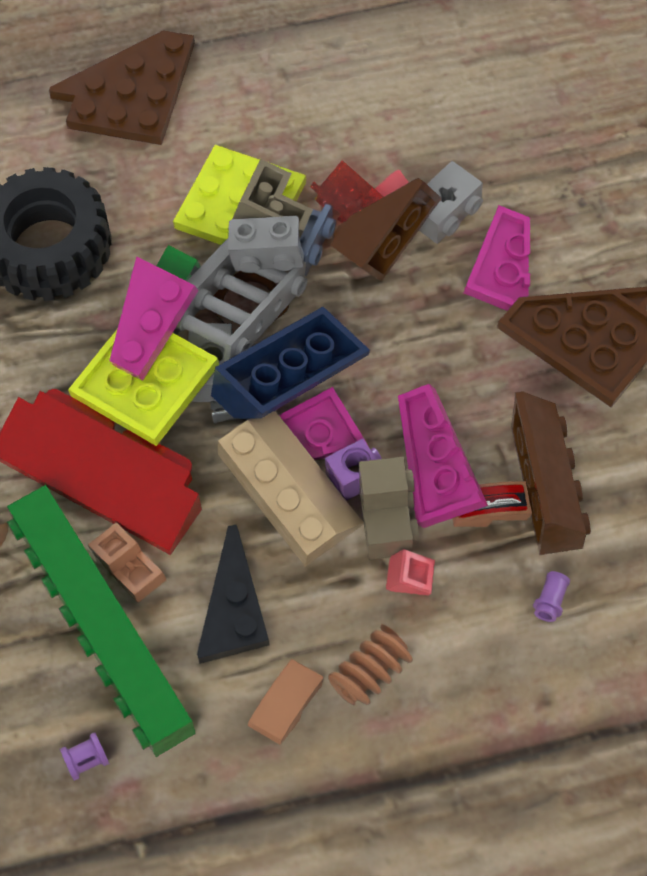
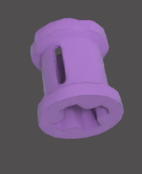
M95 732L90 734V739L72 748H60V752L74 781L79 779L81 773L99 764L103 766L110 764Z

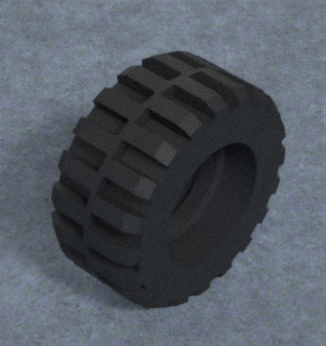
M43 167V171H35L32 168L25 170L23 175L17 176L15 173L7 177V182L4 185L0 184V286H5L6 291L15 296H19L22 293L24 299L36 301L37 297H43L44 301L55 300L54 297L63 295L66 298L74 295L73 290L77 288L83 290L91 284L90 278L96 279L103 271L102 264L108 262L110 256L109 247L112 245L105 206L97 190L90 187V183L84 178L78 176L75 179L74 173L63 169L59 173L55 171V168ZM42 221H61L73 227L71 232L62 241L49 247L29 248L16 243L24 230Z

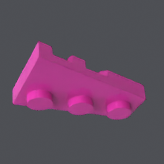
M498 205L464 289V294L506 311L509 310L519 297L529 296L530 217Z

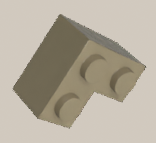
M260 159L232 219L297 216L299 218L300 239L313 209L282 195L292 173Z
M403 457L359 462V494L369 560L389 558L403 549L413 552V541H419L417 519H410L408 508L414 507L413 492L415 489L412 469L405 470Z

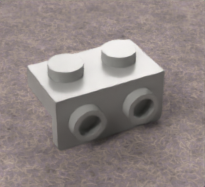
M297 216L230 220L228 252L234 270L253 273L265 269L288 271L293 268L304 267V254L299 239V218Z

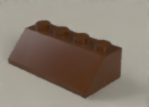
M523 391L515 392L511 429L522 479L526 481L532 511L531 519L539 555L583 549L586 535H590L591 528L588 514L581 513L579 502L583 501L581 483L579 480H574L572 475V469H575L574 453L572 448H566L564 438L567 437L565 417H559L556 403Z

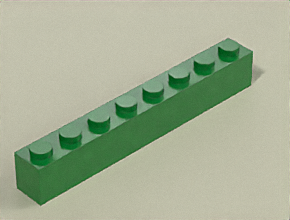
M44 485L8 505L7 508L12 518L7 521L8 527L17 541L23 538L28 545L24 553L34 570L41 567L46 575L41 581L50 597L54 598L58 595L63 606L59 608V611L68 627L77 626L81 635L76 639L87 658L94 655L100 664L95 667V671L105 688L112 685L118 694L113 700L124 719L128 716L132 717L137 726L132 729V732L141 748L144 750L150 747L155 757H158L195 735L193 721L47 486Z

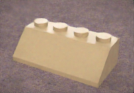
M272 412L262 419L246 420L218 440L219 457L305 567L364 524L277 412Z

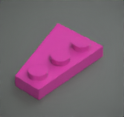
M136 256L109 360L112 365L143 381L198 292L196 286Z
M333 387L279 415L314 460L326 458L363 438Z

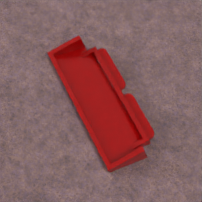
M50 389L46 393L39 391L33 404L18 397L0 431V462L39 484L46 485L50 490L110 523L115 524L117 522L125 531L171 555L202 510L199 493L188 488L192 481L191 461L161 444L155 446L128 429L123 431L122 434L115 431L114 421L58 389Z

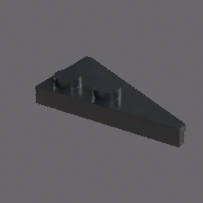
M237 524L227 528L197 651L199 664L270 645Z

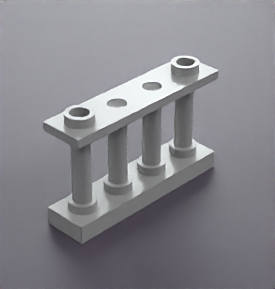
M227 239L187 281L195 285L198 292L173 333L177 335L180 331L187 329L224 347V362L252 347L296 296L300 297L307 286V278H305L306 262H304V267L293 268L288 273L277 269H265L254 272L278 284L270 293H267L232 276L236 271L228 252ZM226 288L258 303L259 306L249 314L213 295L219 289ZM206 308L241 326L230 335L194 316L199 310Z

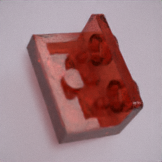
M341 161L321 185H318L316 182L310 185L318 194L314 199L322 207L325 204L332 205V208L341 214L337 218L340 223L346 222L351 215L384 197L344 161Z

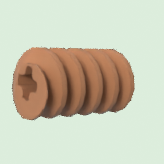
M381 624V631L375 630L370 634L371 641L365 640L360 644V652L354 651L349 655L350 662L344 661L339 665V673L332 672L328 675V679L336 692L352 705H355L357 700L365 705H369L371 701L366 691L370 690L379 695L381 689L376 681L380 679L386 684H390L392 679L387 670L391 669L400 674L402 667L397 661L399 658L407 663L413 661L404 641L396 632L384 624Z

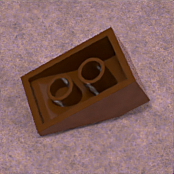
M416 178L351 215L346 222L341 223L337 227L330 246L382 282L442 198L424 181Z

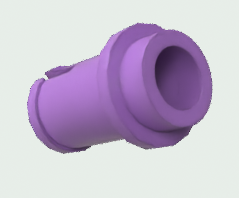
M555 571L547 573L540 598L536 599L533 603L534 614L537 618L546 622H554L557 617L562 615L561 604L566 589L570 584V579L566 575Z

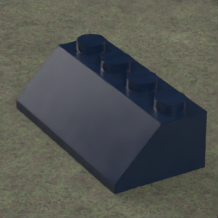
M321 307L215 367L211 397L234 419H262L368 356L370 349L327 309Z

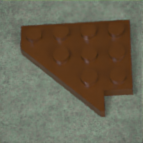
M163 30L51 86L49 89L51 99L72 102L66 119L67 128L162 145L195 45L194 35Z
M647 287L519 297L498 321L497 328L612 408L647 365Z

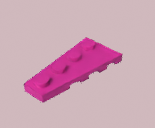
M427 384L398 395L408 470L412 469L414 478V511L418 525L426 528L488 506L436 389Z

